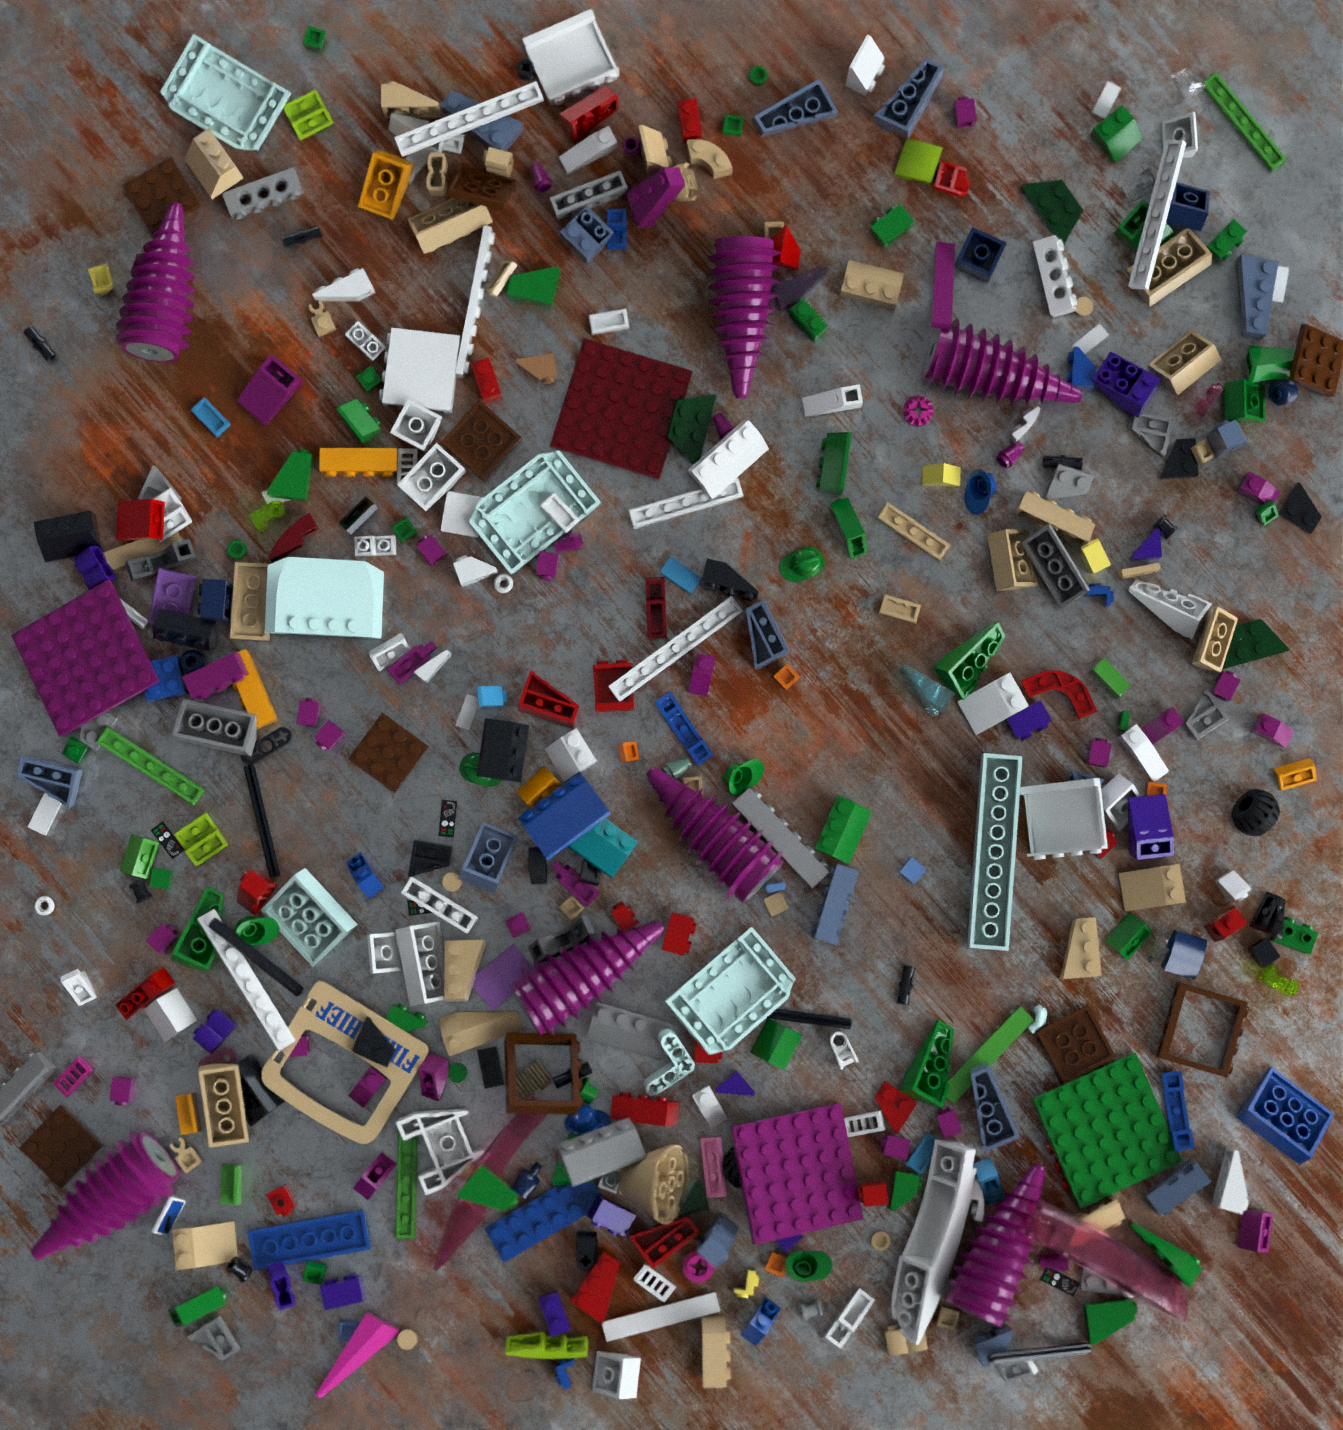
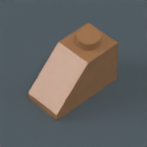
M554 353L516 359L517 367L536 381L543 382V384L554 383V380H558Z

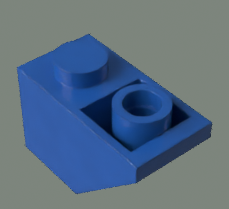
M1075 346L1072 352L1068 354V363L1071 366L1070 371H1067L1066 382L1079 389L1092 390L1095 384L1091 380L1096 373V366L1079 347Z
M362 852L345 863L356 884L368 899L384 888L378 875Z
M765 1296L747 1321L740 1335L754 1346H757L767 1335L781 1308Z

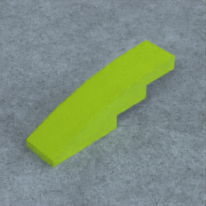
M545 1332L507 1336L505 1354L536 1359L582 1358L588 1355L589 1341L587 1336L568 1339L566 1334L551 1337L546 1336Z

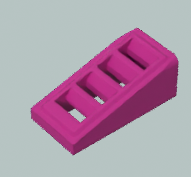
M78 1056L53 1085L67 1098L95 1069L82 1056ZM78 1064L85 1071L84 1073L76 1067ZM72 1070L80 1076L79 1079L71 1073ZM67 1075L75 1082L74 1084L66 1078ZM62 1080L70 1087L68 1091L60 1084Z

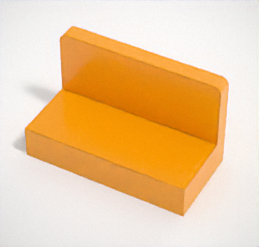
M544 766L517 790V794L532 808L541 799L550 795L557 787L562 786V784Z
M196 1092L175 1096L181 1135L202 1131Z

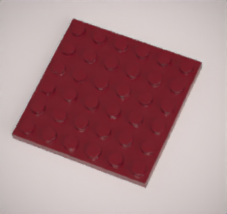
M583 338L550 447L660 480L671 444L665 437L674 403L677 400L685 399L693 371Z

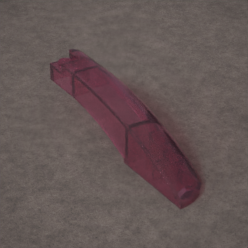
M534 1095L530 1098V1100H538ZM516 1114L488 1146L465 1184L483 1163L497 1176L501 1177L514 1153L548 1114ZM457 1198L446 1223L433 1270L437 1271L489 1214L487 1206Z
M1038 1199L1024 1236L1083 1266L1115 1285L1116 1288L1183 1322L1186 1321L1188 1313L1186 1291L1180 1280L1171 1271L1106 1232L1042 1199Z

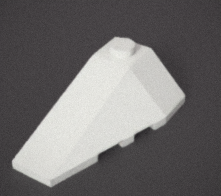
M1137 579L1128 590L1174 631L1190 639H1193L1212 605V603L1195 595L1188 594L1186 597L1177 594V590H1161L1158 585Z

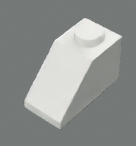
M467 555L457 558V562L453 563L462 587L498 574L496 567L474 557H467Z
M709 1085L692 1094L711 1129L728 1119Z

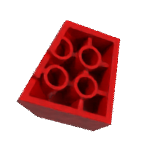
M607 86L595 89L591 95L560 113L561 126L576 143L620 109L619 96Z

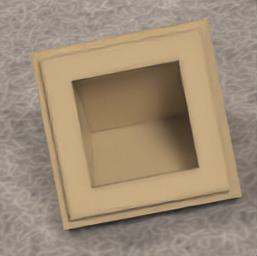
M764 222V238L770 239L784 227V222Z

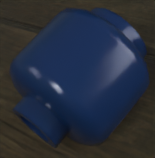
M1288 379L1274 382L1269 388L1270 400L1279 406L1292 403L1298 395L1297 386Z
M188 650L180 658V666L187 674L207 665L206 657L197 650Z

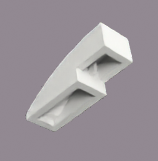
M858 1288L821 1339L835 1350H840L851 1333L856 1330L875 1299Z

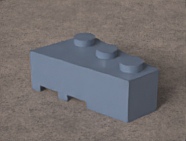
M761 600L746 608L755 669L758 670L791 653L766 601Z
M25 755L20 757L16 776L36 789L45 792L52 799L54 798L61 802L65 807L71 808L75 806L83 769Z
M1189 1159L1143 1195L1157 1214L1167 1215L1174 1209V1206L1186 1201L1189 1196L1211 1183V1180L1197 1162Z

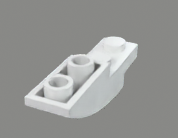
M391 112L388 130L399 136L427 125L429 121ZM465 134L456 135L424 149L434 153H442V150L461 154Z

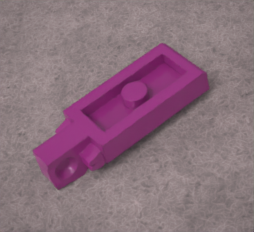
M430 641L426 646L422 644L415 646L387 671L401 685L414 674L416 669L432 658L430 653L437 646L433 641Z
M556 861L551 866L558 873L556 876L558 881L586 907L600 893L592 885L579 882L580 874L569 865L563 867Z

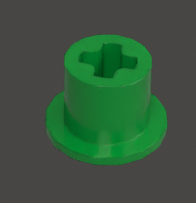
M585 1077L582 1079V1088L579 1089V1095L583 1096V1101L590 1104L597 1096L598 1089L589 1084V1078Z

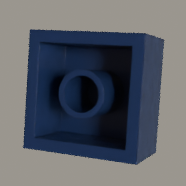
M1176 182L1166 222L1171 225H1179L1191 230L1201 231L1209 213L1210 191Z
M972 227L954 267L989 282L1007 243Z
M203 579L202 584L199 585L201 603H198L197 613L200 614V618L216 621L217 623H230L232 584L227 580Z

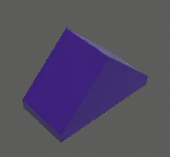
M1158 528L1146 538L1129 560H1159L1162 557L1161 536Z
M737 1070L715 1087V1093L755 1096L754 1090Z

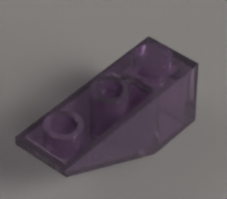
M815 267L810 270V273L805 275L803 273L793 276V279L788 281L785 279L779 280L780 282L773 286L772 292L778 295V297H775L780 312L792 308L802 298H805L827 274V267Z

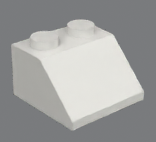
M408 399L390 433L427 453L436 436L442 416Z
M577 728L560 737L544 749L564 782L597 763Z
M1118 773L1101 789L1104 817L1120 832L1128 824L1127 798L1141 795L1133 783Z
M597 1351L592 1391L617 1399L636 1398L641 1358L628 1354Z

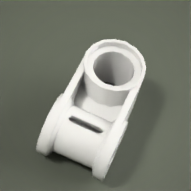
M841 1031L832 1032L829 1036V1043L840 1069H844V1066L853 1062L858 1063V1058L847 1036ZM836 1035L843 1036L842 1044L835 1045L833 1043Z

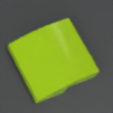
M316 89L283 107L300 141L334 124Z
M906 139L894 175L930 185L943 148L921 141Z
M204 812L174 832L175 837L196 867L228 846L227 841L207 812Z

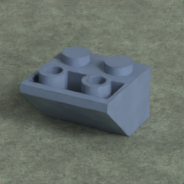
M586 206L560 231V237L588 264L603 249L614 232Z
M1002 1323L1001 1327L993 1326V1330L986 1333L985 1331L977 1332L974 1334V1338H971L977 1357L983 1367L990 1365L987 1359L988 1354L1005 1352L1013 1336V1332L1007 1324L1003 1325Z

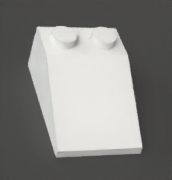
M868 34L849 67L845 85L863 96H866L868 91L872 92L876 85V81H874L876 76H881L885 65H883L884 56Z
M436 443L397 486L427 511L466 473V470Z
M1011 673L1000 677L968 695L964 700L957 702L975 735L1029 706Z
M1226 1147L1211 1204L1243 1215V1211L1247 1210L1249 1200L1247 1199L1248 1195L1239 1151Z

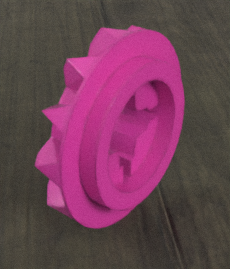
M919 395L910 397L903 406L904 418L914 426L925 425L933 416L932 402L926 397ZM918 403L920 409L924 410L920 413L919 418L917 412L910 411L916 409Z
M697 1251L688 1254L683 1261V1272L693 1282H704L713 1274L714 1266ZM701 1258V1265L707 1269H700L696 1275L695 1267L690 1264H697V1261Z

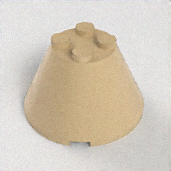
M672 1144L645 1153V1159L619 1169V1175L621 1176L619 1194L624 1195L661 1224H669L674 1221L681 1210V1207H678L681 1197L685 1198L689 1167L687 1155L682 1153L681 1149L683 1147L680 1145Z

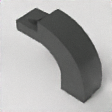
M190 539L174 542L158 553L129 560L125 565L131 581L142 578L156 577L160 567L175 570L192 561L196 555Z
M585 915L567 928L550 936L537 939L528 946L533 960L542 963L547 961V953L554 958L560 956L559 947L569 952L573 950V941L582 945L587 942V937L593 935L595 931L588 915Z

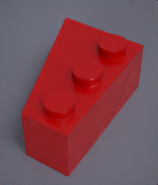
M530 670L518 704V711L573 729L579 713V705Z
M246 871L240 878L241 883L238 887L237 903L255 916L277 888L278 884L261 871Z
M620 1092L619 1095L612 1096L610 1119L624 1120L630 1118L631 1122L665 1127L678 1125L680 1102L669 1101L666 1097L651 1099L649 1098L650 1095L638 1094V1097H633L629 1092Z
M687 1214L674 1219L669 1224H658L631 1233L629 1238L653 1269L697 1236L700 1230Z
M605 1249L571 1298V1303L602 1324L605 1320L620 1265V1259Z

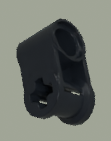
M577 1231V1265L582 1270H589L595 1263L597 1232ZM585 1255H587L588 1259H591L587 1266L581 1261Z

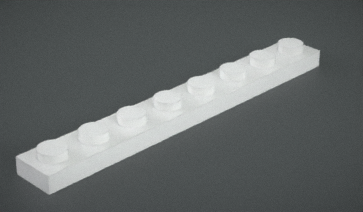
M536 81L394 138L403 157L544 101V98Z
M1166 140L1128 285L1131 289H1149L1186 143L1183 140Z
M490 226L483 227L455 371L456 377L463 379L465 373L468 374L470 369V362L467 361L468 356L473 353L474 344H471L472 336H476L477 325H475V320L480 317L481 307H478L479 299L483 300L484 288H482L483 281L486 282L488 270H485L486 263H490L491 252H489L490 244H494L495 233H492Z
M732 596L609 685L608 688L616 699L621 702L742 613L743 610Z
M215 909L197 918V921L274 1047L279 1052L294 1043L295 1039L243 954L209 928L208 925L213 918H217L222 922Z

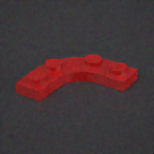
M1049 670L1021 680L1028 699L1043 692L1055 690L1062 692L1069 698L1078 720L1097 712L1086 686L1077 677L1059 670Z

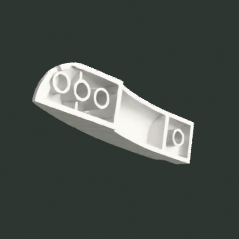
M935 1139L924 1196L903 1254L899 1256L892 1293L893 1317L897 1319L900 1326L899 1330L903 1336L915 1345H919L950 1274L965 1226L977 1170L973 1167L976 1150L964 1146L965 1144L951 1140Z

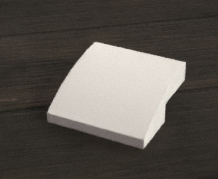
M171 487L153 498L165 502L163 540H159V542L164 541L192 523L189 514Z
M448 491L441 531L478 538L479 534L471 526L469 520L474 513L477 503L484 497Z

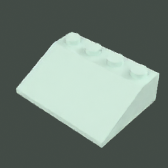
M306 868L293 875L260 910L266 917L275 919L278 922L279 931L312 967L322 960L358 925Z

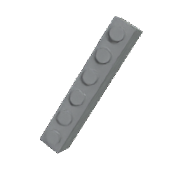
M748 788L732 805L748 822L752 821L751 825L757 832L763 830L761 836L767 842L774 840L771 847L777 853L783 851L781 857L811 889L814 888L829 873L827 870L829 866L822 859L818 861L813 856L815 851L809 845L805 847L800 842L802 840L800 835L796 831L791 832L787 828L789 824L782 817L777 818L774 814L775 809L768 802L764 804L760 800L762 796L755 788L753 790Z

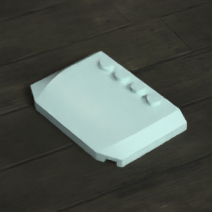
M194 34L160 91L174 112L204 130L209 128L214 136L237 150L252 151L259 150L291 95V92L268 80Z
M559 450L539 454L480 500L469 520L471 526L511 575L536 557L540 551L546 549L565 534L540 507V504L553 492L580 521L601 504L600 500Z
M286 557L267 566L264 633L381 639L384 572L366 561Z
M750 927L664 1003L705 1052L711 1055L732 1049L788 999L796 978L753 927Z

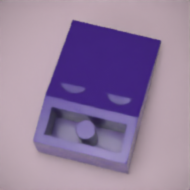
M1110 351L1091 381L1121 409L1139 418L1157 391L1161 378Z
M1166 795L1128 797L1129 855L1137 860L1174 856V836Z

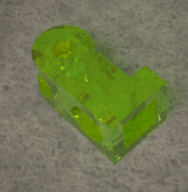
M273 501L252 512L249 516L261 534L267 531L265 525L274 520L283 519L286 516L287 510L282 502Z
M1270 964L1266 967L1259 979L1260 981L1284 995L1293 996L1298 993L1299 984L1296 980L1279 974L1278 970L1280 967L1275 964Z

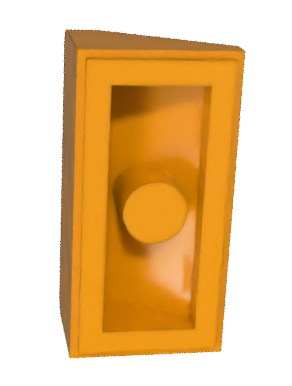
M1310 758L1273 768L1280 791L1317 780L1315 764Z

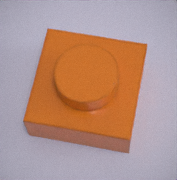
M787 663L773 678L787 691L800 676Z
M636 741L617 744L621 763L640 760Z
M1147 782L1146 796L1165 794L1167 796L1168 784Z
M771 1251L765 1271L783 1277L786 1271L785 1262L787 1257Z

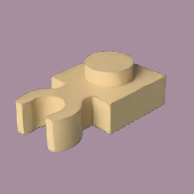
M321 300L318 301L320 305L318 309H313L312 305L309 304L311 313L316 315L311 320L319 337L336 330L329 311L323 313L324 305Z
M179 1137L178 1140L181 1146L177 1148L171 1143L170 1148L172 1151L178 1152L179 1155L175 1159L187 1174L201 1164L203 1160L192 1146L187 1149L185 1147V1139Z

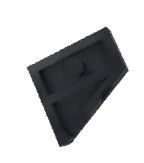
M1196 438L1175 440L1163 473L1160 476L1161 479L1199 476L1198 463L1191 450V447L1196 445Z
M1299 482L1296 483L1278 512L1281 517L1309 534L1314 531L1322 518Z
M415 839L408 877L449 866L453 846Z
M1266 892L1250 927L1282 939L1285 899Z
M367 1016L351 1052L384 1067H388L396 1049L374 1024L373 1020Z

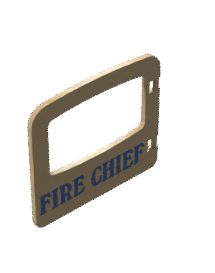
M318 981L314 984L288 1026L295 1042L280 1050L285 1054L280 1063L274 1061L278 1054L276 1048L274 1049L263 1067L262 1080L266 1087L310 1118L359 1144H368L379 1135L417 1073L419 1066L428 1055L429 1048L421 1040L330 984ZM311 999L317 1001L312 1011L306 1009ZM368 1016L395 1047L396 1050L388 1067H384L354 1053L390 1079L388 1090L366 1125L361 1126L324 1107L291 1085L280 1075L281 1068L305 1030L318 1033L352 1051Z

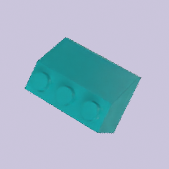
M605 818L569 844L568 847L612 879L632 853L638 841Z

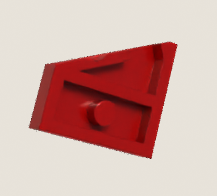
M886 1081L883 1082L874 1096L893 1131L898 1134L918 1102L900 1092Z

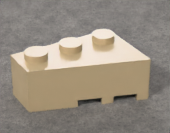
M1096 917L1073 919L1059 979L1102 976Z
M484 940L445 941L444 999L446 1001L468 1002L475 976L487 942Z
M725 1315L702 1316L703 1388L727 1387V1380H731L730 1368H727V1362H730V1349L726 1350V1344H730V1331H726Z

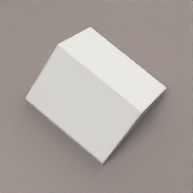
M1195 112L1161 121L1163 150L1166 140H1183L1186 143L1183 158H1193L1198 150Z
M396 932L367 935L371 974L403 971Z
M178 988L156 999L144 1009L164 1042L198 1021Z

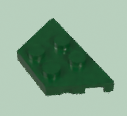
M1054 180L1021 185L1020 189L1051 234L1057 236L1059 240L1062 239L1064 245L1083 212L1082 207L1064 181Z
M715 394L677 400L674 403L665 438L671 444H674L682 455L684 454L688 457L693 465L701 457L717 396Z
M1262 619L1240 624L1235 627L1222 670L1289 651V648Z

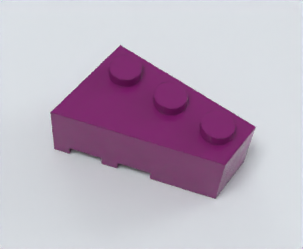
M679 167L663 168L625 192L638 228L653 227L656 224V219L666 211V206L673 202L684 188L685 182Z
M233 652L182 678L191 698L204 700L217 692L225 690L231 684L243 681L244 677L249 675L240 653Z

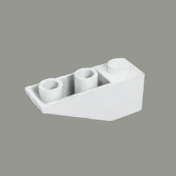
M362 268L360 270H352L345 278L339 277L333 280L332 284L327 287L321 286L317 288L312 295L315 301H360L376 292Z
M860 384L804 397L802 398L805 417L861 408L863 400Z

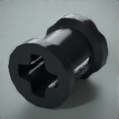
M529 59L519 61L517 64L519 78L522 81H531L535 76L532 61Z
M1164 514L1152 527L1158 528L1167 540L1178 529V526H1174L1166 519L1167 516Z
M145 879L129 885V888L133 890L136 896L137 904L153 897L152 894H149L145 885Z
M234 1257L228 1263L226 1272L234 1274L243 1283L250 1277L252 1268L241 1263L238 1257Z

